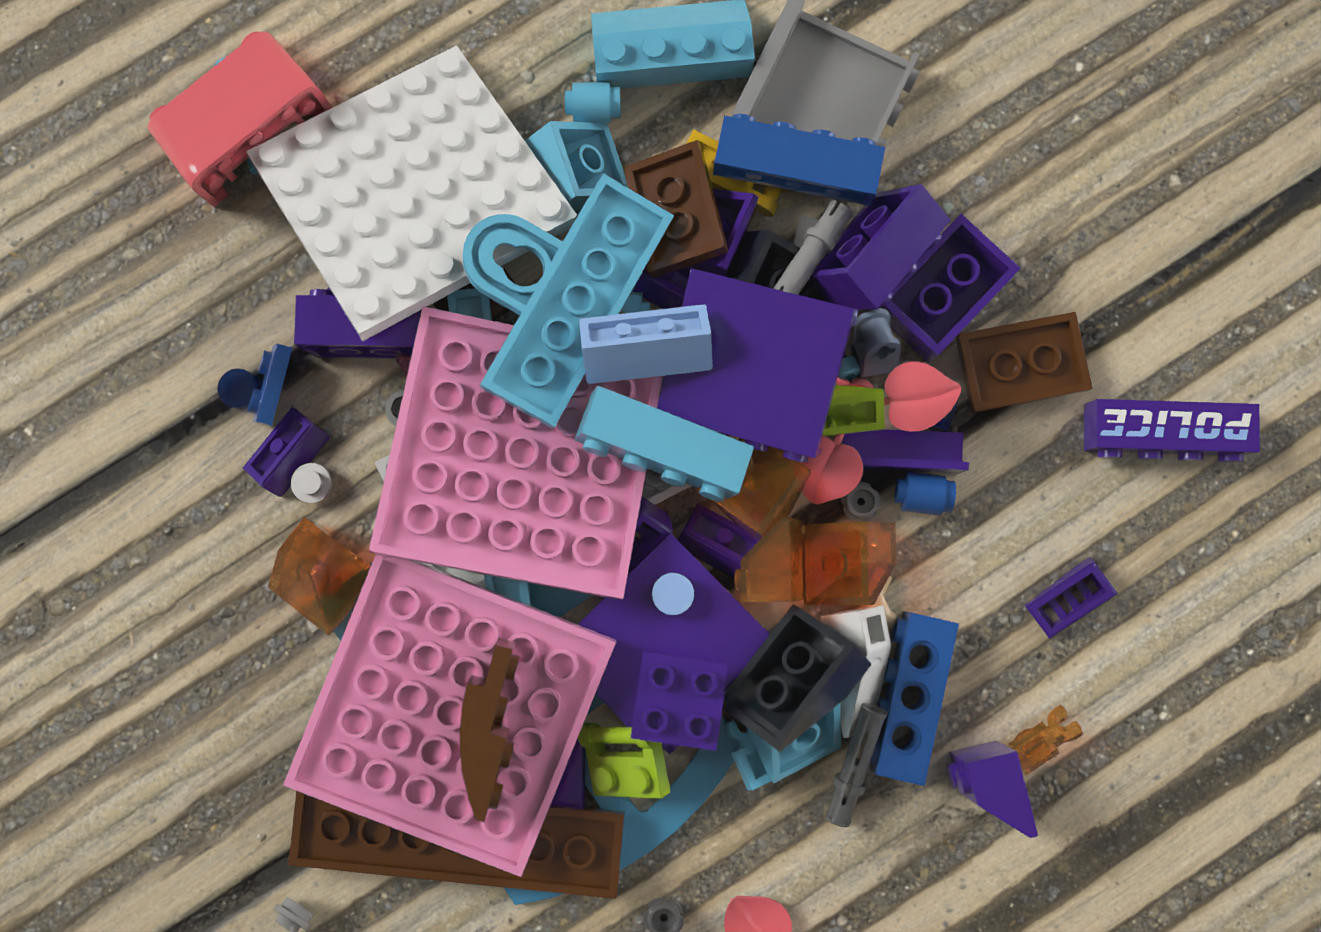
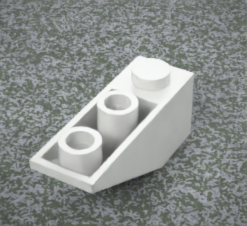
M883 605L844 610L820 616L821 623L853 643L872 664L848 697L840 703L843 738L852 737L863 703L878 705L891 649Z

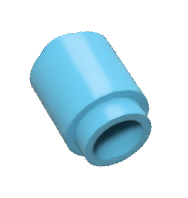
M573 82L572 91H565V114L573 115V122L611 123V119L621 118L620 86H611L610 82Z

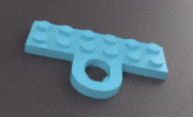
M602 173L563 242L527 220L515 215L498 214L478 222L471 229L464 243L462 262L465 274L470 283L479 292L520 315L479 387L553 429L585 374L579 319L619 314L674 215ZM500 245H509L514 248L524 247L540 259L543 265L542 278L531 286L514 284L507 278L503 268L495 263L493 259L494 250Z

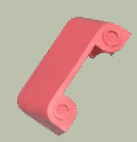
M255 31L247 35L237 49L171 102L156 108L150 114L147 128L192 190L215 207L229 196L223 187L224 181L228 178L233 182L238 178L233 170L249 158L246 151L275 137L293 121L299 125L304 122L301 117L306 115L317 116L333 107L312 79L271 33Z

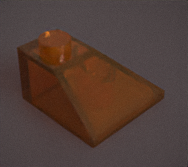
M735 438L736 440L741 441L743 443L745 441V439L743 438ZM769 446L768 451L753 449L739 494L728 499L724 498L723 501L708 499L735 524L764 545L769 543L790 515L811 474L809 468L799 461L784 457L783 450Z
M304 517L278 549L268 588L326 635L330 636L353 607L356 597L360 595L372 564L322 525Z
M781 517L741 559V569H736L734 579L736 593L741 594V602H793L804 600L802 520Z
M896 522L802 525L804 605H874L897 564Z

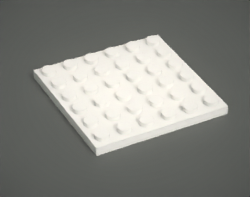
M457 46L246 151L252 164L362 341L422 310V307H427L470 283L463 268V247L467 235L481 220L498 214L515 215L556 237L569 230L577 218L573 208ZM500 245L494 250L493 259L501 267L529 250L524 247L514 248L509 245Z

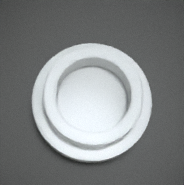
M307 463L300 466L294 472L291 479V488L299 500L307 503H317L329 495L332 488V477L325 467L316 463Z

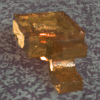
M1061 704L1049 713L1047 717L1048 726L1040 722L1033 728L1021 731L1013 741L1008 743L1009 748L1017 751L1021 769L1025 775H1028L1059 754L1057 747L1065 742L1074 741L1083 735L1081 726L1076 721L1068 726H1059L1068 719L1066 709Z

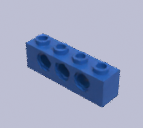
M903 611L902 619H896L892 631V642L897 643L894 658H888L883 679L884 682H888L885 698H879L877 705L887 711V716L883 721L875 751L870 761V770L876 775L925 786L959 623ZM917 645H923L927 651V660L923 665L914 667L909 659L910 651ZM915 685L919 691V698L914 705L906 707L901 702V693L905 687ZM899 726H908L910 729L909 741L903 746H894L892 742L894 730Z

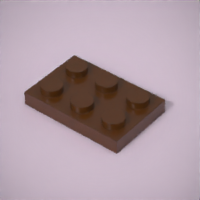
M698 140L624 167L630 190L674 215L646 264L647 271L652 278L728 253L703 149Z
M1076 312L960 333L955 337L971 413L1087 392L1093 389Z

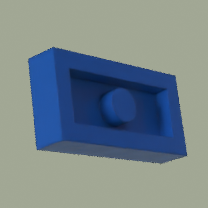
M276 343L272 346L271 352L263 351L258 373L265 376L261 390L253 389L248 407V412L254 413L252 422L272 426L292 347Z

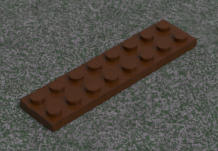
M296 791L288 866L616 899L625 811L550 805L523 874L520 877Z

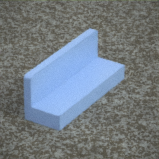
M706 304L579 319L582 354L586 379L589 384L708 371L712 369L711 332Z

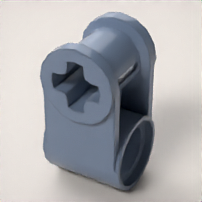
M872 309L861 314L856 319L854 344L851 346L852 356L855 357L860 365L861 372L858 375L860 379L891 372L896 366L900 365L901 345L899 340L893 337L891 331L892 320L889 311L886 309Z

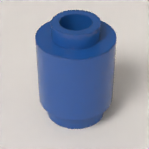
M906 472L903 479L896 480L894 502L900 503L902 512L941 516L943 512L952 513L956 499L955 481L947 480L946 476Z

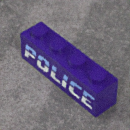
M1095 399L1084 404V451H1097V458L1120 459L1123 458V452L1138 453L1139 460H1162L1163 454H1178V461H1203V455H1218V462H1244V455L1260 452L1259 404Z

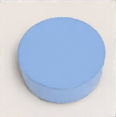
M668 573L656 581L652 590L654 604L660 611L669 615H678L685 612L691 606L694 598V589L691 582L685 576L678 573Z

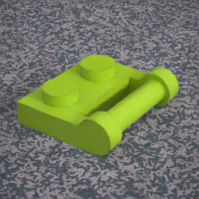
M583 723L578 740L580 745L586 750L594 796L662 799L669 794L670 787L662 743L631 739L632 727H601L598 723ZM605 744H637L638 747L642 748L643 752L606 751Z

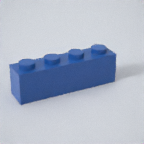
M734 114L733 117L724 115L713 175L868 206L874 200L877 194L886 147L877 146L875 141L863 137L847 140L837 138L833 132L817 129L811 133L796 130L793 124L787 122H774L771 125L756 122L757 120L754 117L746 114Z

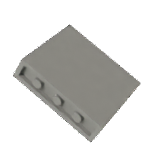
M788 0L730 117H733L734 114H746L754 117L757 120L756 122L772 125L774 122H787L793 124L796 130L811 133L817 129L833 132L837 138L852 140L856 137H863L875 141L877 146L884 147L887 140L880 137L885 125L894 126L904 106L898 103L897 100L902 90L910 93L920 73L919 70L913 68L920 54L914 52L911 60H906L804 12L805 0ZM837 200L846 205L848 203L847 201Z

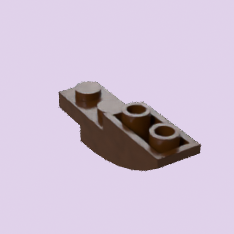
M498 638L495 644L487 678L470 676L466 685L461 712L460 759L462 775L475 819L481 822H485L489 808L494 810L498 808L504 784L496 783L500 767L508 769L515 744L507 741L510 728L494 724V721L503 722L509 697L501 696L505 679L514 681L520 656L512 654L515 642Z

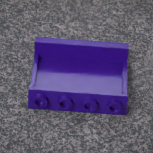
M691 269L682 307L706 304L711 332L712 369L665 375L657 409L729 437V435L743 438L745 439L744 443L753 446L755 450L768 451L769 446L785 450L784 457L799 462H808L809 457L816 458L819 456L822 450L819 447L851 326H855L859 310Z
M671 533L627 575L622 600L605 597L578 624L616 640L595 694L627 727H632L643 651L728 663L726 692L770 635ZM668 573H678L685 576L691 582L694 589V598L691 606L685 612L678 615H669L660 611L654 604L652 597L654 584L660 577ZM662 743L663 751L665 750L668 754H671L679 747V745Z

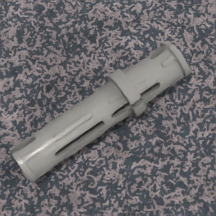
M835 200L830 201L815 227H810L805 233V242L773 289L799 295L825 254H830L836 246L834 244L835 239L847 221L852 217V212L846 205L840 203L836 209L838 202Z

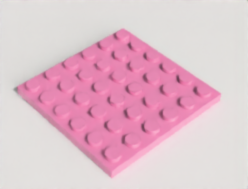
M422 307L369 552L622 600L646 472L632 470L622 464L623 459L608 453L606 457L588 453L582 448L584 444L574 441L590 394L597 386L657 408L663 376L589 384L587 383L585 373L556 426L552 429L479 387L514 325Z
M376 554L283 786L521 877L616 640L421 562ZM498 638L515 642L512 654L518 655L520 658L514 681L505 679L501 696L509 697L503 722L494 721V724L510 728L507 741L515 744L508 769L500 767L496 783L504 784L497 810L489 808L485 822H481L475 819L462 775L460 759L461 712L466 685L470 676L487 678L495 644Z

